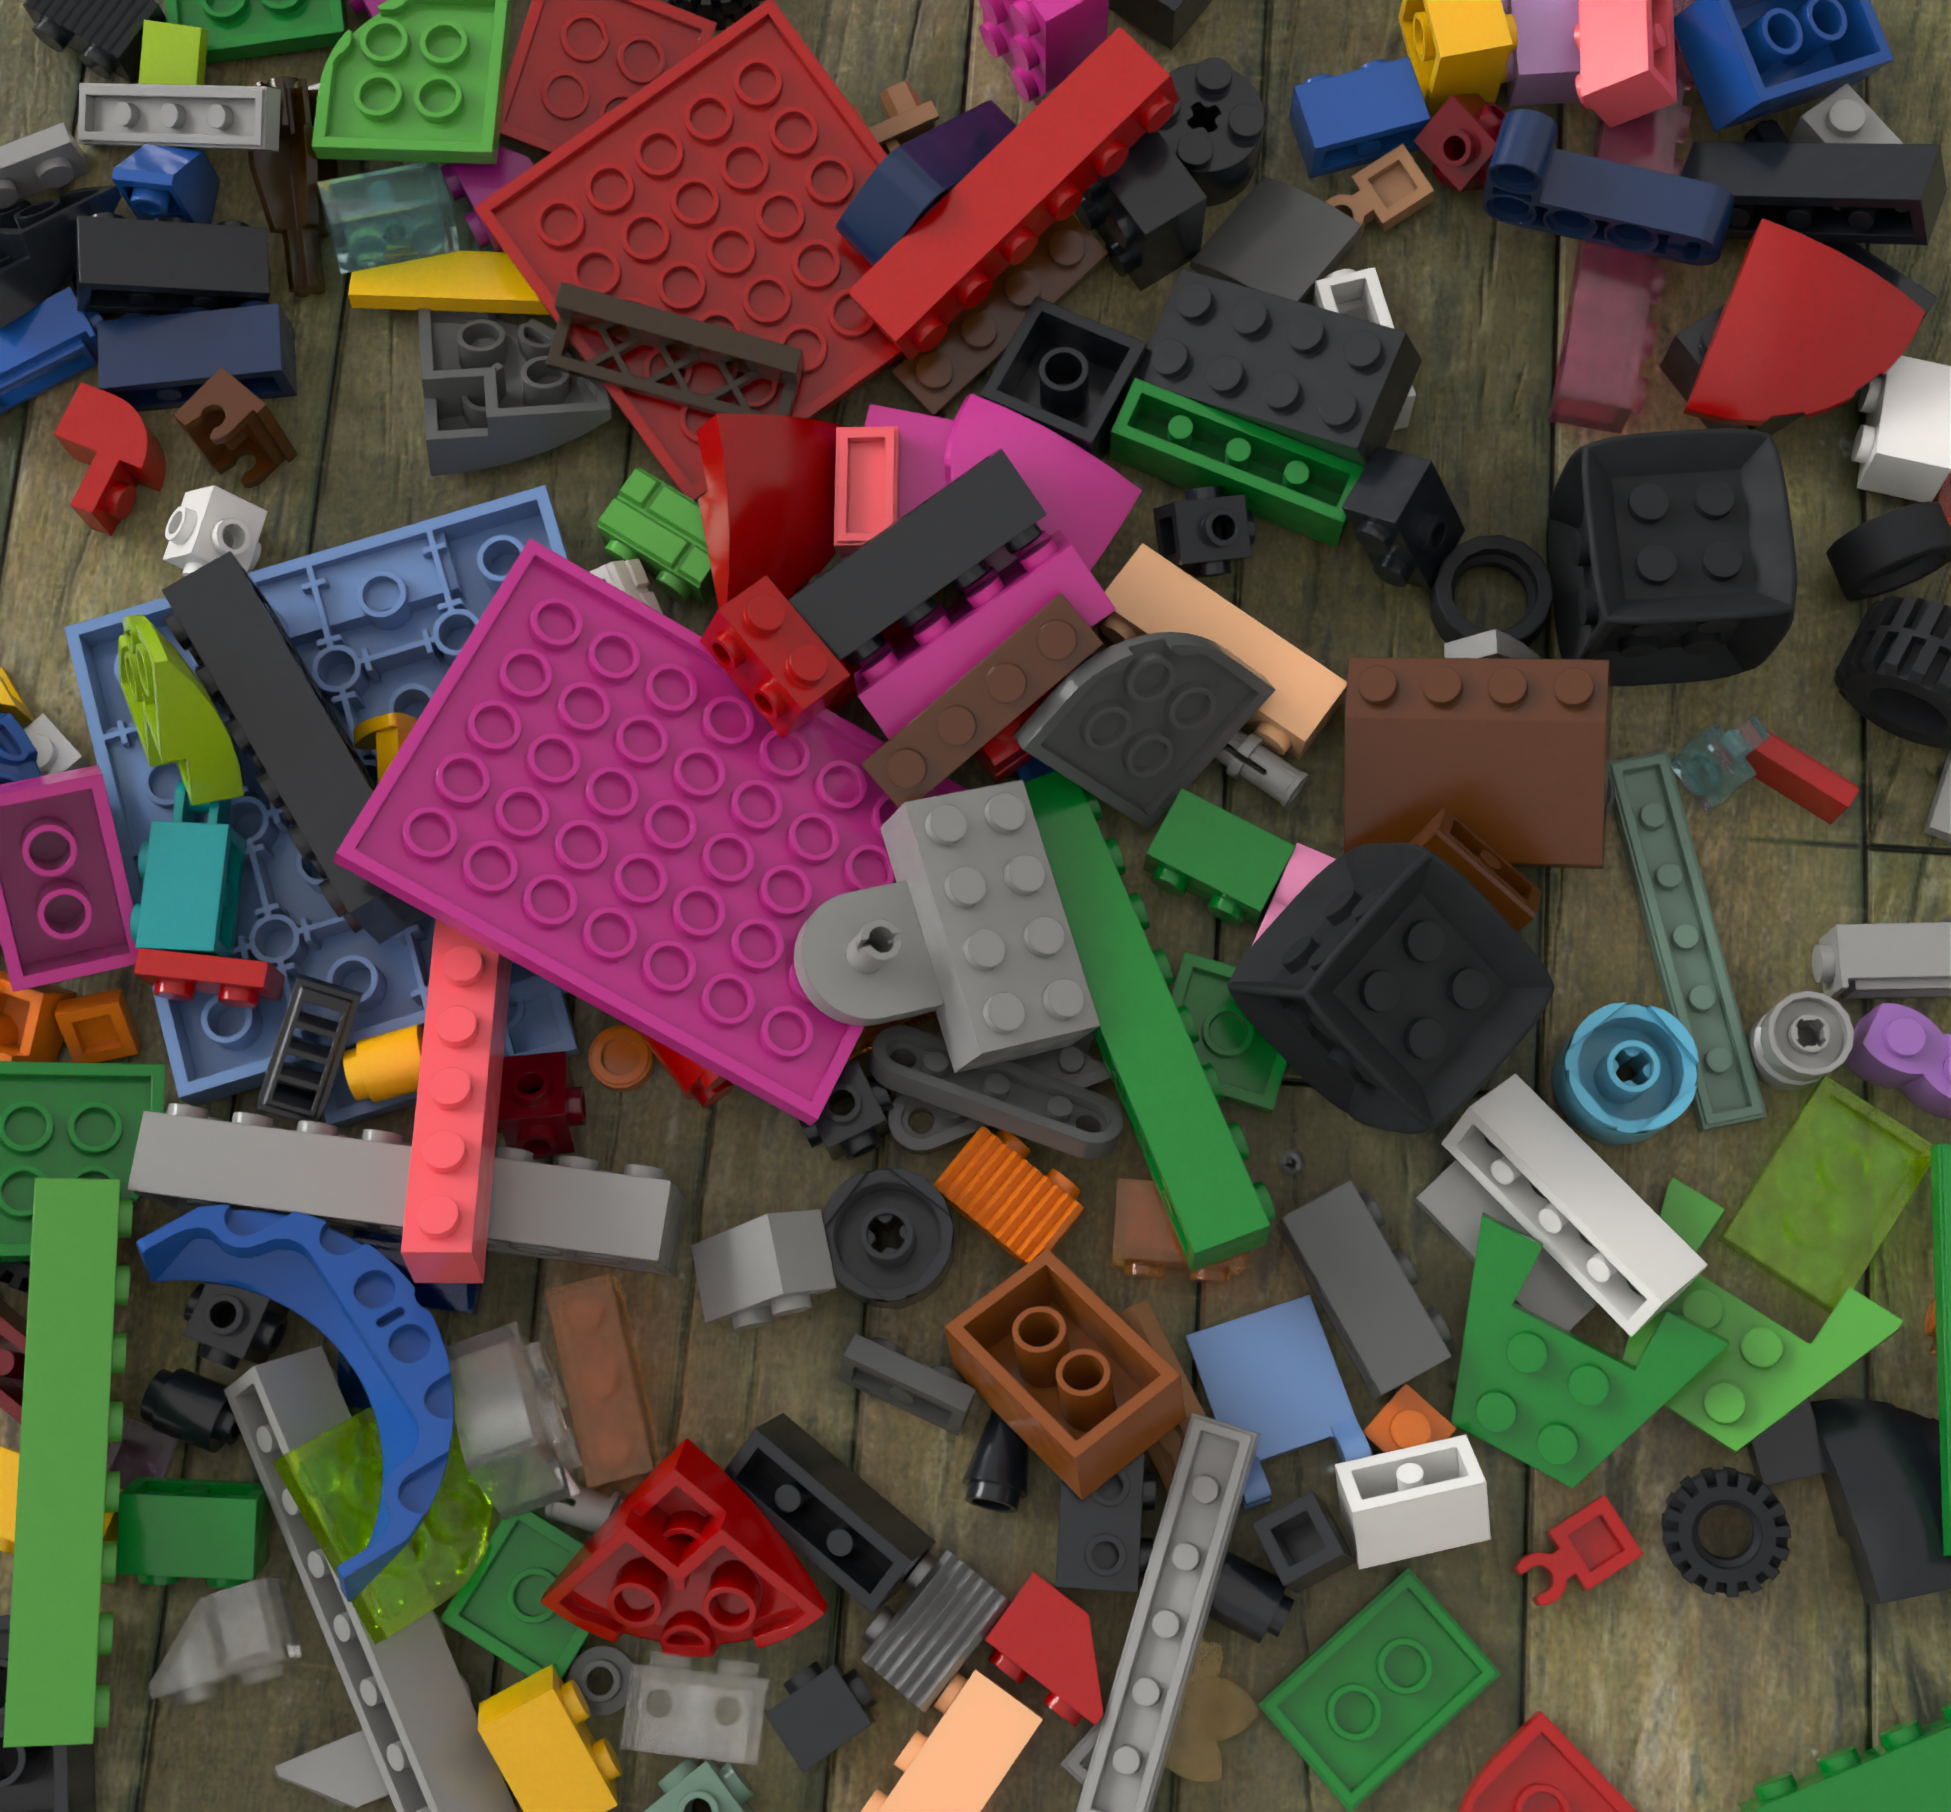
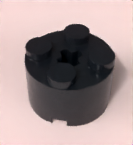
M1207 58L1201 63L1185 65L1169 73L1179 101L1174 105V111L1169 120L1158 132L1207 196L1206 206H1215L1233 199L1248 186L1259 160L1265 115L1258 92L1244 76L1234 71L1225 60Z
M901 1168L865 1171L846 1180L829 1199L822 1217L834 1277L849 1295L873 1307L900 1310L924 1300L942 1284L954 1260L956 1247L955 1231L945 1199L927 1179L915 1172ZM896 1225L900 1226L899 1235L903 1245L898 1250L887 1247L882 1253L878 1252L879 1243L874 1235L875 1231L881 1227L883 1230L890 1232Z

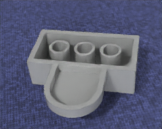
M1023 780L904 802L880 827L896 883L847 892L827 900L805 921L795 942L794 967L796 976L803 992L821 1012L841 1023L854 1026H871L936 1011L954 1074L1069 1047L1100 1026Z

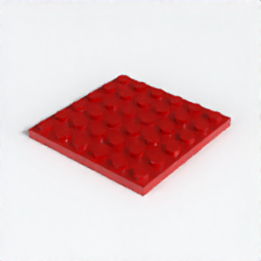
M774 0L763 2L474 207L480 220L556 323H558L559 314L554 304L560 284L565 282L803 350L805 365L790 416L816 419L904 356L888 337L862 312L847 292L873 266L835 229L845 210L887 154ZM573 325L569 341L585 362L609 350L598 331ZM609 335L615 346L626 341V339ZM644 344L621 356L630 374L644 379L668 367L658 348ZM669 352L674 363L686 358V356ZM615 360L603 366L621 372ZM704 361L680 373L690 392L704 396L727 384L718 366ZM728 369L734 380L746 374ZM674 377L661 383L680 389ZM760 378L740 389V392L750 409L776 415L784 384ZM603 384L609 396L678 490L699 503L698 499L708 491L697 430L715 415ZM733 394L721 400L739 405Z

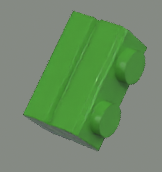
M635 468L619 490L618 497L611 501L598 520L597 528L606 545L603 549L604 553L612 561L640 559L643 568L657 576L654 580L655 584L664 593L679 602L684 603L690 596L703 605L709 604L716 593L699 503L643 469Z

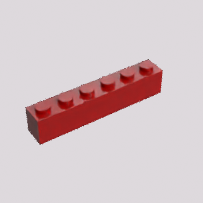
M1119 26L847 291L862 312L910 361L920 351L927 352L934 348L945 336L948 330L947 325L963 309H971L981 303L991 291L992 281L1010 264L1017 265L1024 261L1035 249L1038 237L1055 220L1062 221L1068 218L1079 207L1083 199V193L1101 176L1108 177L1116 172L1125 162L1129 149L1146 132L1153 133L1159 130L1169 120L1174 111V105L1179 101L1171 75Z

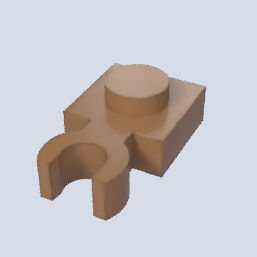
M1401 144L1351 176L1353 186L1357 191L1352 196L1347 194L1335 195L1325 202L1350 215L1362 225L1360 239L1365 232L1366 224L1375 219L1383 232L1436 199L1434 189L1404 144Z

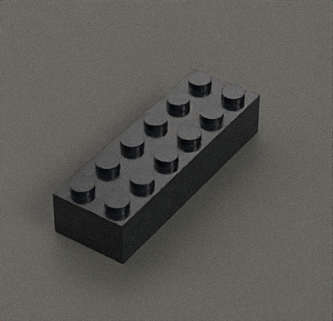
M231 551L162 589L164 596L174 611L164 617L168 627L185 651L189 650L199 667L194 669L195 673L211 699L215 703L219 702L230 718L225 722L230 734L244 755H250L261 773L256 775L260 786L276 809L281 808L292 825L287 831L307 863L312 862L320 876L324 879V881L319 883V887L339 918L343 916L354 933L365 929L379 944L427 917L428 914L333 862L338 848L377 785L265 595Z

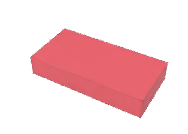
M898 426L836 427L834 548L836 553L854 552L899 520L900 431Z

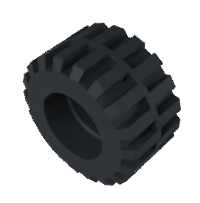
M1891 596L1885 597L1883 601L1876 600L1867 610L1835 671V685L1840 689L1839 693L1857 712L1885 731L1917 744L1951 750V606L1905 596V598Z

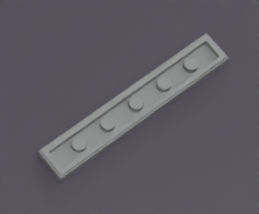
M1192 1413L1076 1812L1153 1811L1260 1439V1433L1197 1413Z

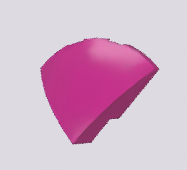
M972 393L966 396L953 423L944 457V465L951 467L950 483L997 449H1002L1047 514L1036 522L1040 529L1045 530L1049 536L1060 530L1091 571L1123 524L1142 490L1106 463L1043 425ZM1003 545L983 560L988 565V568L993 567L998 573L1018 558L1014 553L1010 554Z

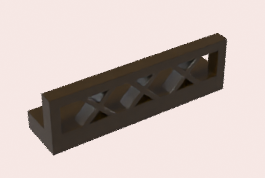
M561 282L554 304L559 314V320L546 361L548 368L713 415L717 413L767 414L750 409L740 392V389L760 378L784 384L776 415L790 416L805 365L803 350ZM573 325L598 331L609 349L588 362L565 356ZM609 335L626 339V341L615 346ZM643 344L658 348L668 366L647 379L631 375L621 358L624 354ZM669 352L686 356V358L674 363ZM615 360L621 372L603 366ZM701 361L717 365L727 382L725 386L706 396L690 392L680 374ZM728 369L746 374L734 380ZM674 377L680 389L661 383ZM733 394L739 405L721 400Z

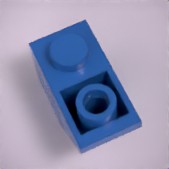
M145 144L114 168L112 181L137 219L156 220L160 217L171 216L184 219L188 223L211 224L220 178L204 150Z

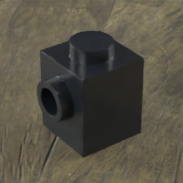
M815 1661L783 1684L790 1696L765 1713L804 1773L874 1723L876 1720L868 1709L878 1702L856 1668L845 1674L839 1664H834L823 1671L818 1661Z

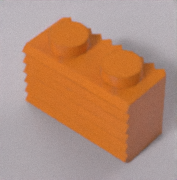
M982 1125L933 1185L941 1193L947 1205L1024 1267L1046 1249L1054 1253L1081 1220L1085 1208L1076 1200L1082 1192L1072 1181L1054 1168H1051L1045 1176L1025 1160L1031 1153L1030 1149L1015 1135L1001 1129L994 1135Z

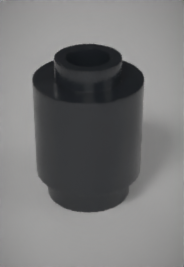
M179 1368L175 1372L161 1369L148 1385L141 1403L140 1415L142 1419L152 1422L154 1431L211 1453L219 1451L225 1443L232 1445L241 1434L224 1392L228 1385L183 1368Z
M1228 1552L1224 1560L1208 1618L1260 1644L1266 1632L1275 1637L1279 1636L1289 1616L1294 1599L1284 1595L1286 1587L1283 1586L1279 1576Z

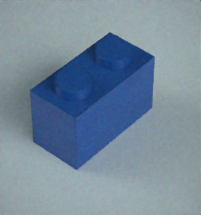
M1409 57L1390 62L1386 59L1374 60L1366 63L1359 70L1336 76L1330 74L1313 76L1301 85L1294 86L1289 119L1309 179L1372 163L1401 144H1404L1409 153L1421 150L1413 140L1431 120Z

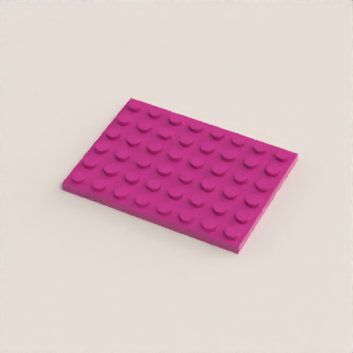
M530 538L338 848L333 862L812 1126L818 1120L864 1026H854L836 1021L821 1012L808 999L796 976L794 967L795 942L805 921L827 900L847 892L896 883L880 827L899 808L861 765L885 742L826 708L782 739L700 642L701 636ZM945 778L923 798L965 791L967 789Z

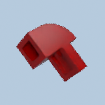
M80 382L53 435L73 459L90 465L70 506L91 529L112 536L119 521L125 519L132 511L136 500V487L138 484L158 492L161 491L166 474L165 455L160 442L133 406L114 394Z

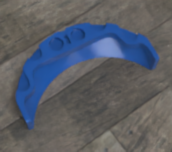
M230 1205L197 1207L137 1241L136 1244L142 1264L152 1282L200 1281L233 1286L259 1294L289 1308L319 1329L344 1355L362 1383L371 1403L381 1441L382 1490L377 1519L367 1548L337 1567L341 1591L347 1601L351 1602L409 1543L428 1513L441 1485L449 1458L454 1426L453 1385L448 1355L442 1336L430 1311L423 1308L417 1302L415 1288L403 1273L368 1243L362 1245L349 1236L329 1228L327 1221L296 1211L287 1215L268 1211L231 1210Z

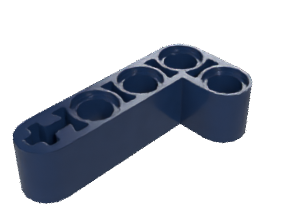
M989 100L900 145L887 155L873 171L837 222L835 229L874 266L1017 125L992 100Z
M1515 109L1505 114L1486 176L1483 208L1489 216L1515 226L1688 265L1703 266L1718 261L1735 205V198L1730 191L1710 182L1555 149L1558 127L1552 118L1531 109Z

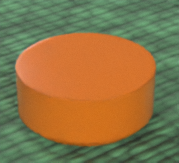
M616 1025L603 1030L593 1040L589 1049L588 1061L593 1075L603 1086L612 1091L629 1092L641 1087L648 1081L655 1067V1055L640 1036L641 1032L631 1026Z

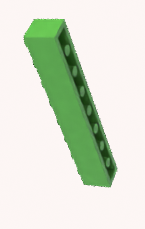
M35 1178L3 1748L93 1744L94 1728H108L110 1684H96L97 1656L112 1654L113 1612H100L101 1584H115L117 1541H103L104 1513H118L120 1471H106L108 1443L122 1442L123 1401H110L111 1374H125L127 1333H113L114 1306H128L130 1265H116L118 1238H131L133 1198L120 1197V1179Z

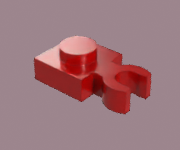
M1603 1495L1545 1531L1555 1550L1548 1554L1543 1552L1526 1554L1515 1562L1512 1569L1516 1575L1528 1572L1534 1566H1539L1547 1572L1549 1577L1547 1588L1532 1598L1536 1606H1543L1554 1603L1562 1596L1566 1588L1567 1579L1570 1577H1574L1582 1591H1588L1644 1554L1607 1497Z

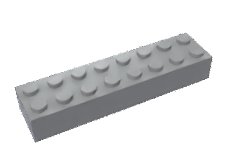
M170 1103L168 1105L167 1114L143 1111L127 1190L168 1209L192 1211L197 1207L230 1205L231 1210L268 1211L287 1215L296 1211L325 1220L329 1228L339 1232L402 1240L412 1144L402 1142L403 1136L400 1134L364 1129L362 1139H354L350 1136L337 1134L338 1127L314 1121H298L297 1130L294 1131L273 1125L274 1119L246 1112H233L232 1122H227L222 1119L209 1117V1110L177 1103ZM496 1147L486 1251L675 1277L687 1198L675 1186L673 1180L664 1177L665 1171L660 1168L625 1164L623 1174L610 1173L606 1170L598 1169L599 1162L589 1158L560 1155L558 1165H550L533 1160L532 1152L510 1147Z

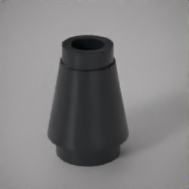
M991 1409L989 1421L985 1425L962 1480V1483L967 1486L965 1501L987 1510L1014 1513L1018 1511L1020 1498L1028 1496V1445Z

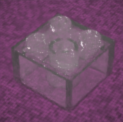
M516 1321L445 1346L453 1385L454 1418L466 1470L503 1519L507 1520L582 1493L576 1468L585 1465L583 1449L574 1427H566L561 1409L570 1406L568 1391L559 1369H551L549 1358L542 1342L530 1343Z

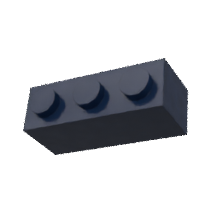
M253 300L243 302L236 308L216 310L204 307H187L181 309L177 314L158 316L128 313L120 316L118 320L97 322L99 389L124 399L137 412L181 408L221 367L259 399L297 396L294 329L279 303L270 304L265 301Z

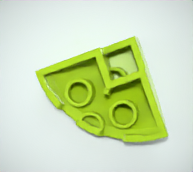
M142 614L125 616L122 619L124 635H120L118 638L120 685L149 766L154 767L176 763L192 806L244 796L240 765L230 735L203 684L177 649Z

